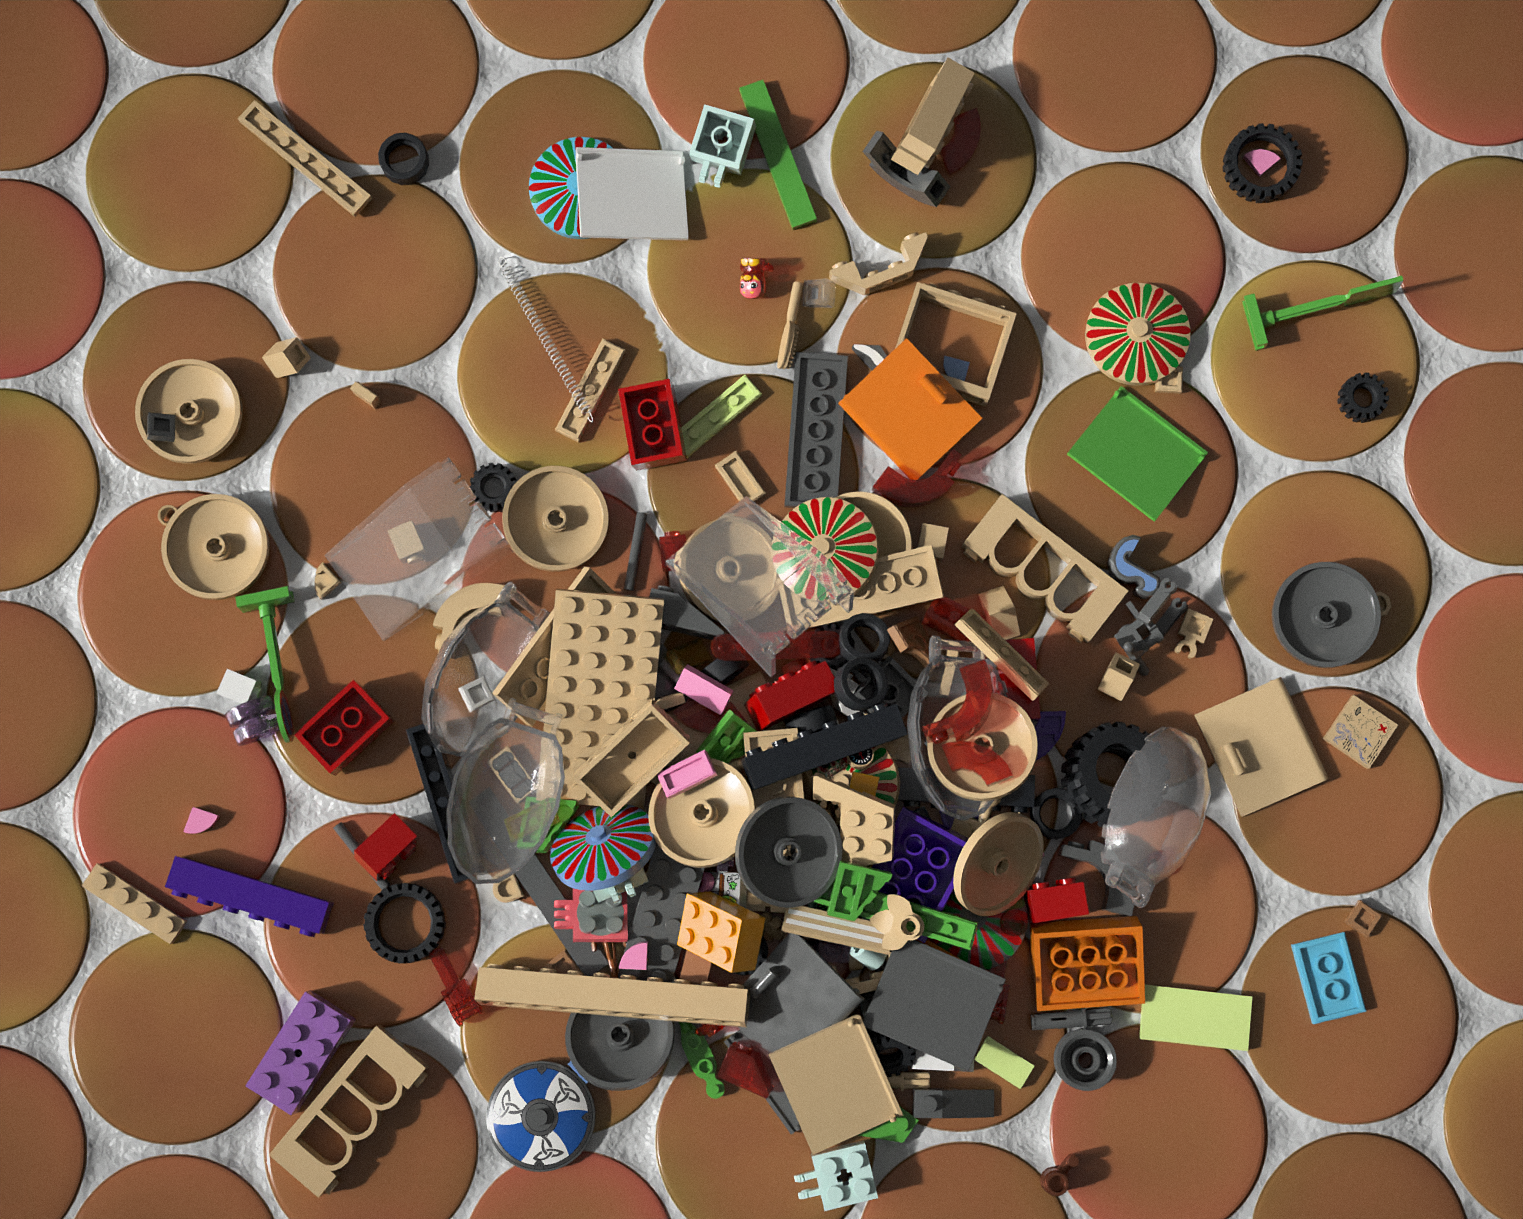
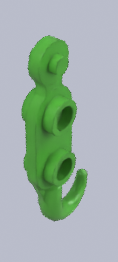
M679 1022L681 1027V1044L694 1073L706 1081V1092L709 1097L714 1099L720 1098L724 1094L725 1087L722 1081L715 1077L717 1063L705 1036L692 1023Z

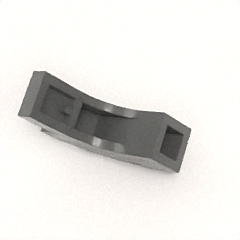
M876 131L862 151L871 161L869 166L890 185L921 203L937 207L951 186L938 171L923 167L917 175L892 161L891 158L897 148L884 132Z
M1093 840L1088 842L1087 850L1083 849L1084 844L1068 841V845H1060L1058 856L1089 863L1101 873L1105 882V895L1101 910L1132 916L1135 902L1133 877L1127 864L1114 850Z

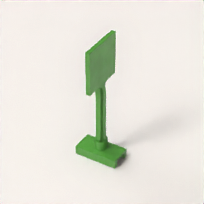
M1403 276L1353 288L1346 295H1334L1274 312L1269 310L1260 313L1255 294L1244 296L1242 304L1255 351L1265 349L1268 344L1266 327L1273 326L1276 322L1337 307L1343 303L1344 306L1394 294L1404 281Z

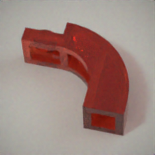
M953 449L939 469L930 477L922 480L908 479L888 466L873 485L872 492L901 507L912 508L931 504L942 498L953 487L955 482L947 476L953 477L962 464L958 461L962 455Z
M985 659L959 668L966 688L964 704L954 715L922 727L927 743L940 744L947 741L949 736L954 734L956 743L959 744L971 738L984 725L993 704V685Z

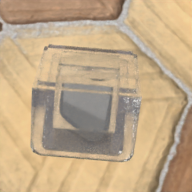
M827 278L804 281L803 306L833 308L835 306V283Z

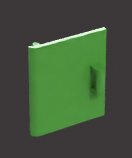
M1120 386L1067 455L1155 522L1200 462L1205 459L1208 452Z

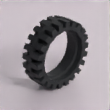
M1260 123L1256 127L1254 125L1248 126L1246 130L1240 131L1229 144L1223 158L1224 165L1222 168L1223 172L1226 173L1224 178L1226 182H1230L1229 187L1232 191L1234 189L1238 191L1236 195L1240 198L1243 195L1246 197L1245 200L1249 202L1256 200V203H1262L1263 201L1269 203L1274 199H1280L1296 183L1303 165V160L1300 159L1302 152L1301 149H1297L1298 142L1291 140L1293 136L1289 132L1287 134L1283 133L1284 129L1280 126L1278 129L1274 128V124L1264 126V123ZM1253 141H1267L1276 145L1284 153L1287 160V171L1284 178L1277 184L1269 187H1260L1250 183L1238 168V156L1246 144Z
M399 883L384 888L373 897L364 915L365 937L370 943V947L380 957L395 963H413L429 956L440 944L444 936V929L446 928L445 912L440 901L426 888L412 883ZM402 896L413 897L421 901L428 909L431 918L430 932L425 941L409 950L396 949L390 946L381 936L379 929L380 914L384 907L393 899Z

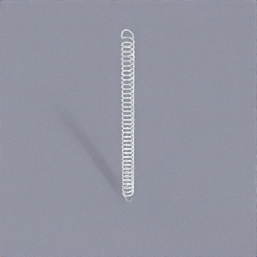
M498 261L499 266H500V271H503V272H504V271H507V270H509V269L511 268V266H509V267L505 268L504 270H501L502 266L500 265V262ZM502 272V275H505L504 278L507 279V283H509V287H511V291H513L514 295H516L515 292L521 290L523 287L521 286L518 287L516 290H512L513 287L516 286H510V284L516 282L518 278L512 280L511 282H508L509 279L514 278L516 275L514 274L511 275L509 278H506V275L509 274H503ZM523 290L516 295V299H518V295L523 294L525 291ZM523 295L521 298H519L518 303H520V299H524L525 297H527V295ZM526 299L522 303H520V306L522 307V304L528 302L529 299ZM528 303L524 307H522L523 311L525 307L530 306L532 303ZM530 307L527 311H524L525 315L529 317L530 315L535 314L536 311L531 312L529 315L526 314L528 311L534 309V307ZM538 319L534 323H531L532 327L535 323L540 322L541 319ZM540 323V324H538L536 327H533V328L536 329V328L542 326L543 323ZM541 328L539 331H536L534 329V331L537 332V336H539V340L543 341L550 337V335H548L543 339H540V337L547 334L548 331H545L541 335H538V332L543 331L544 329ZM553 339L548 340L546 343H543L541 341V343L544 344V348L547 349L555 345V343H553L548 347H545V344L552 342ZM557 347L553 348L551 351H547L546 349V352H549L550 354V352L555 351ZM554 353L553 355H549V356H551V360H554V361H555V360H558V359H560V358L562 357V356H558L557 358L552 359V357L555 356V355H557V354ZM553 361V364H555L556 366L562 363L561 361H559L558 363H554ZM563 364L562 366L557 368L558 372L560 368L565 367L567 364ZM568 372L567 374H565L564 376H561V377L564 378L565 376L570 375L571 372ZM574 376L569 377L567 380H564L562 378V380L565 381V385L568 386L576 382V380H573L569 384H566V381L572 379ZM578 384L574 385L572 388H568L567 386V389H570L569 392L572 393V397H575L574 401H577L578 403L579 401L585 399V397H582L579 400H575L576 397L581 396L583 392L579 393L577 396H573V394L580 391L581 388L575 390L574 392H571V389L576 388ZM584 401L582 404L576 403V405H578L580 409V406L586 404L588 401ZM587 405L580 410L582 414L590 413L593 409L588 410V412L583 413L582 411L584 409L590 407V405Z

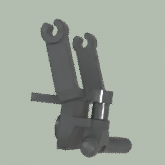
M1169 578L1161 581L1160 587L1140 613L1131 601L1126 603L1136 621L1124 625L1114 635L1129 659L1140 664L1137 671L1141 676L1149 674V668L1141 658L1143 654L1156 643L1159 644L1165 640L1164 636L1188 609L1185 601L1182 602L1180 598H1175L1156 625L1152 622L1166 601L1177 590L1176 583H1171Z

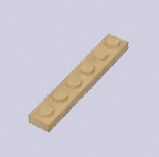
M254 100L238 118L242 125L355 218L372 200L370 194L257 101Z

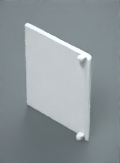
M576 147L580 238L688 240L683 168L685 157H683V151Z

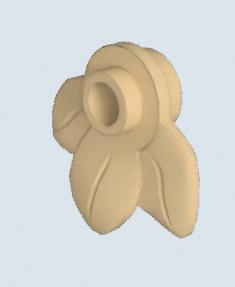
M888 895L887 906L889 910L880 911L870 918L872 925L879 932L885 934L881 946L884 949L898 950L908 940H916L924 932L923 919L918 914L913 913L911 903L899 895ZM909 921H913L916 925L913 932L908 931L906 928V924Z

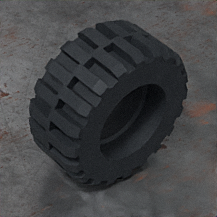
M1116 721L1113 724L1107 722L1094 727L1077 738L1072 743V747L1067 750L1064 756L1067 761L1062 763L1061 772L1065 773V777L1061 779L1062 787H1067L1068 793L1065 796L1068 802L1072 800L1076 805L1073 808L1077 814L1083 812L1086 815L1084 819L1092 824L1098 821L1099 827L1108 828L1112 826L1114 829L1122 828L1126 825L1130 826L1154 813V809L1162 804V796L1167 794L1169 788L1165 784V781L1170 779V771L1165 770V765L1168 764L1166 756H1161L1159 752L1162 749L1158 742L1153 743L1150 740L1152 735L1147 731L1139 732V726L1130 724L1126 727L1125 722ZM1109 752L1116 754L1129 765L1133 774L1134 785L1132 793L1128 798L1115 797L1108 793L1100 784L1096 765L1101 753Z

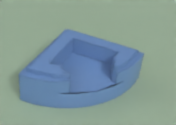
M944 356L943 368L947 376L965 381L970 362Z

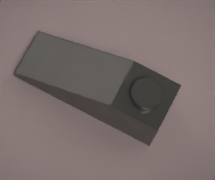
M913 1088L912 1115L914 1118L994 1117V1089Z

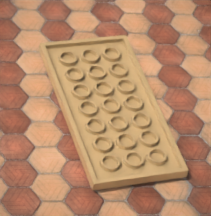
M556 589L537 801L561 799L577 801L579 805L599 806L573 780L574 772L651 699L655 700L664 607L663 598ZM631 751L628 753V756L634 758L636 753ZM646 785L626 804L644 810Z

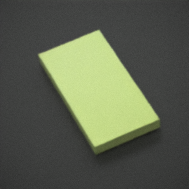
M1145 985V1004H1142L1139 1039L1248 1051L1252 996Z

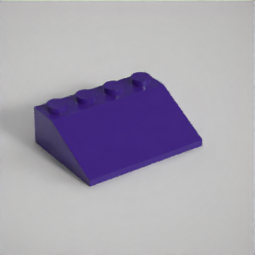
M903 807L895 822L893 859L873 864L871 867L892 873L889 882H886L878 892L888 895H899L910 902L944 912L954 893L953 880L958 857L969 838ZM923 935L918 938L923 943L929 939V937Z

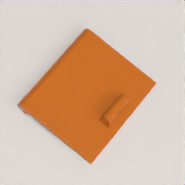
M907 338L838 403L913 483L982 419Z

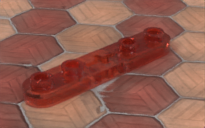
M827 630L723 633L717 635L712 640L711 652L714 657L724 661L830 658L840 653L839 634ZM776 638L781 643H790V647L779 648L778 653H776L775 649L765 648L764 645L775 643Z

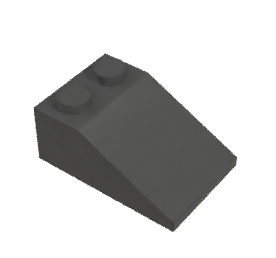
M661 585L658 586V589L651 588L649 597L664 599L661 629L724 643V631L679 594L674 593L673 588Z

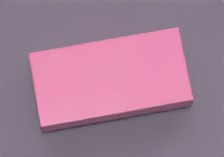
M688 664L683 669L674 688L719 715L724 712L734 692L732 689Z
M706 750L657 774L668 799L718 776Z

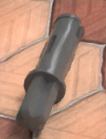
M1081 1008L1080 1011L1031 1014V1029L1045 1030L1072 1027L1087 1029V1026L1112 1024V1012L1108 1008L1093 1010Z

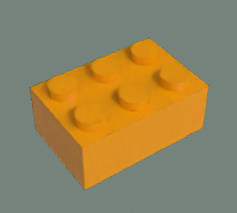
M711 891L687 893L677 945L731 973L752 971L756 969L765 917Z

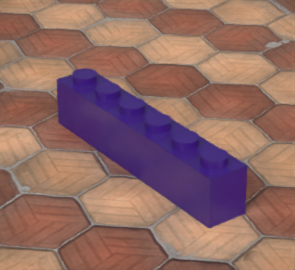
M181 856L174 857L165 885L166 888L173 889L172 895L186 899L188 894L198 897V903L213 906L214 902L224 905L222 909L224 911L238 914L239 910L249 913L248 918L264 922L265 918L275 920L274 926L288 930L290 926L301 928L300 934L315 937L316 933L324 934L334 904L327 900Z

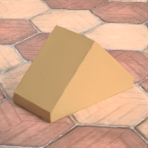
M1004 586L979 593L978 597L988 624L1004 640L1020 636L1015 606Z

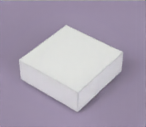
M484 676L458 688L469 712L495 700Z

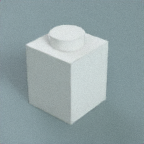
M227 669L217 694L252 708L253 703L256 704L262 695V689L260 688L262 683Z

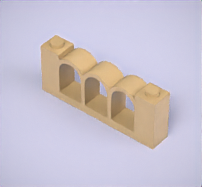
M1003 494L961 547L965 550L963 552L964 555L973 562L978 560L983 563L987 559L988 565L994 573L1002 577L1016 575L1018 590L1024 596L1038 600L1045 598L1047 612L1060 622H1069L1065 628L1070 631L1068 634L1079 643L1084 641L1087 644L1128 592L1126 588ZM1015 523L1036 539L1038 543L1019 566L1006 568L997 562L994 550L997 543L1011 525ZM1043 545L1068 565L1048 589L1038 591L1026 584L1024 570ZM1074 568L1097 587L1077 612L1064 613L1055 606L1053 600L1054 592L1069 571Z
M377 1025L271 1151L269 1156L318 1198L324 1193L330 1195L340 1183L336 1180L341 1174L337 1169L344 1167L353 1159L356 1154L357 1141L369 1137L378 1129L382 1118L381 1110L392 1108L398 1104L404 1097L406 1088L410 1089L414 1085L418 1088L428 1077L425 1071L429 1068V1065L382 1025ZM368 1056L386 1070L396 1081V1095L390 1102L383 1103L375 1100L350 1079ZM343 1086L371 1111V1125L365 1132H354L325 1108ZM318 1116L345 1140L347 1151L342 1161L336 1163L324 1159L300 1138Z

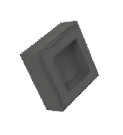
M149 412L147 416V440L174 442L176 415Z

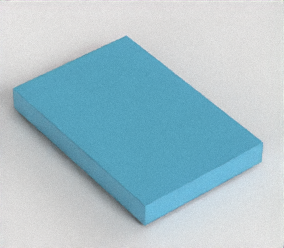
M1345 932L1291 944L1312 1024L1366 1012Z

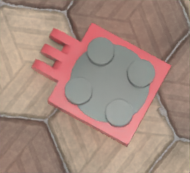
M573 888V900L554 901L555 908H565V910L554 911V918L565 919V921H555L554 928L573 929V942H627V891L620 893V902L614 904L612 897L598 903L593 891Z

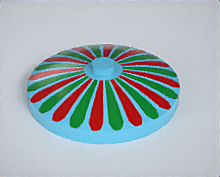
M572 137L553 144L538 158L530 175L529 195L535 213L550 230L567 238L590 239L580 238L576 147L614 148L594 138Z

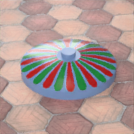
M625 804L612 817L600 806L575 817L557 835L551 848V864L558 878L571 888L594 891L615 886L634 876L646 865L656 847L654 834L651 832L648 814L636 806Z

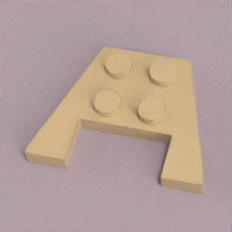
M815 773L813 776V799L841 802L840 836L842 841V861L862 866L891 861L894 857L896 805L864 791L863 793L858 792L840 781H832L825 778L826 775L821 773Z

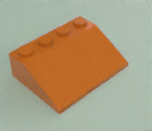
M1137 916L1029 923L1037 1011L1145 1004L1143 927Z

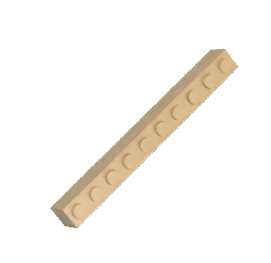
M488 964L487 968L479 967L474 999L479 1005L747 1028L750 993L748 989H744V986L740 984H728V988L717 987V984L714 982H701V985H691L690 981L676 979L674 983H667L657 977H648L647 981L636 980L637 977L631 975H621L620 979L610 978V975L605 973L583 976L582 972L573 970L567 971V974H558L556 970L542 968L540 972L530 971V968L515 966L514 970L504 969V966L498 964Z

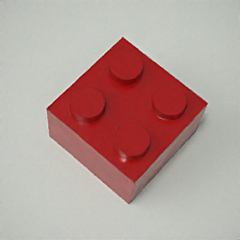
M394 813L354 850V859L376 881L381 877L385 880L396 870V863L401 858L406 861L416 851L417 835Z
M1074 877L1056 880L1057 886L1049 887V882L1031 884L1030 890H1027L1024 894L1029 923L1088 915L1089 910L1084 882H1076Z

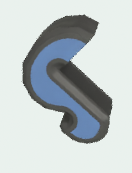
M1136 535L1124 537L1110 552L1107 561L1108 572L1120 584H1135L1134 596L1141 599H1149L1160 587V577L1129 560L1141 537Z

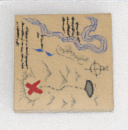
M1352 695L1323 739L1366 769H1369L1398 724L1355 695Z

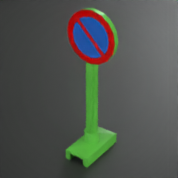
M285 586L235 597L236 605L243 613L259 610L260 619H263L272 681L276 688L274 703L277 721L284 741L286 743L293 742V720L289 703L284 693V675L274 618L276 617L275 606L294 603L293 591L289 592V587Z

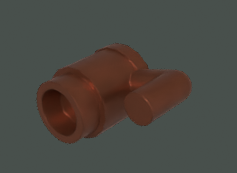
M1069 1154L1058 1167L1046 1168L1040 1176V1184L1044 1191L1052 1196H1061L1066 1193L1069 1188V1179L1066 1174L1072 1167L1078 1166L1079 1159L1075 1155Z

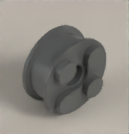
M1076 1029L1065 1034L1057 1043L1053 1056L1055 1070L1059 1077L1069 1086L1082 1091H1093L1107 1084L1115 1072L1117 1063L1116 1053L1110 1041L1102 1034L1089 1029ZM1088 1052L1092 1058L1090 1065L1087 1067H1081L1078 1063L1080 1054Z

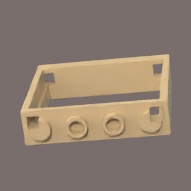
M917 282L896 347L908 338L920 300L1004 326L984 387L941 374L966 401L986 407L1016 313L1004 309L1005 306L995 307L988 305L985 300L980 298L969 299L963 297L960 292L955 290L944 291L938 289L933 283L928 285Z

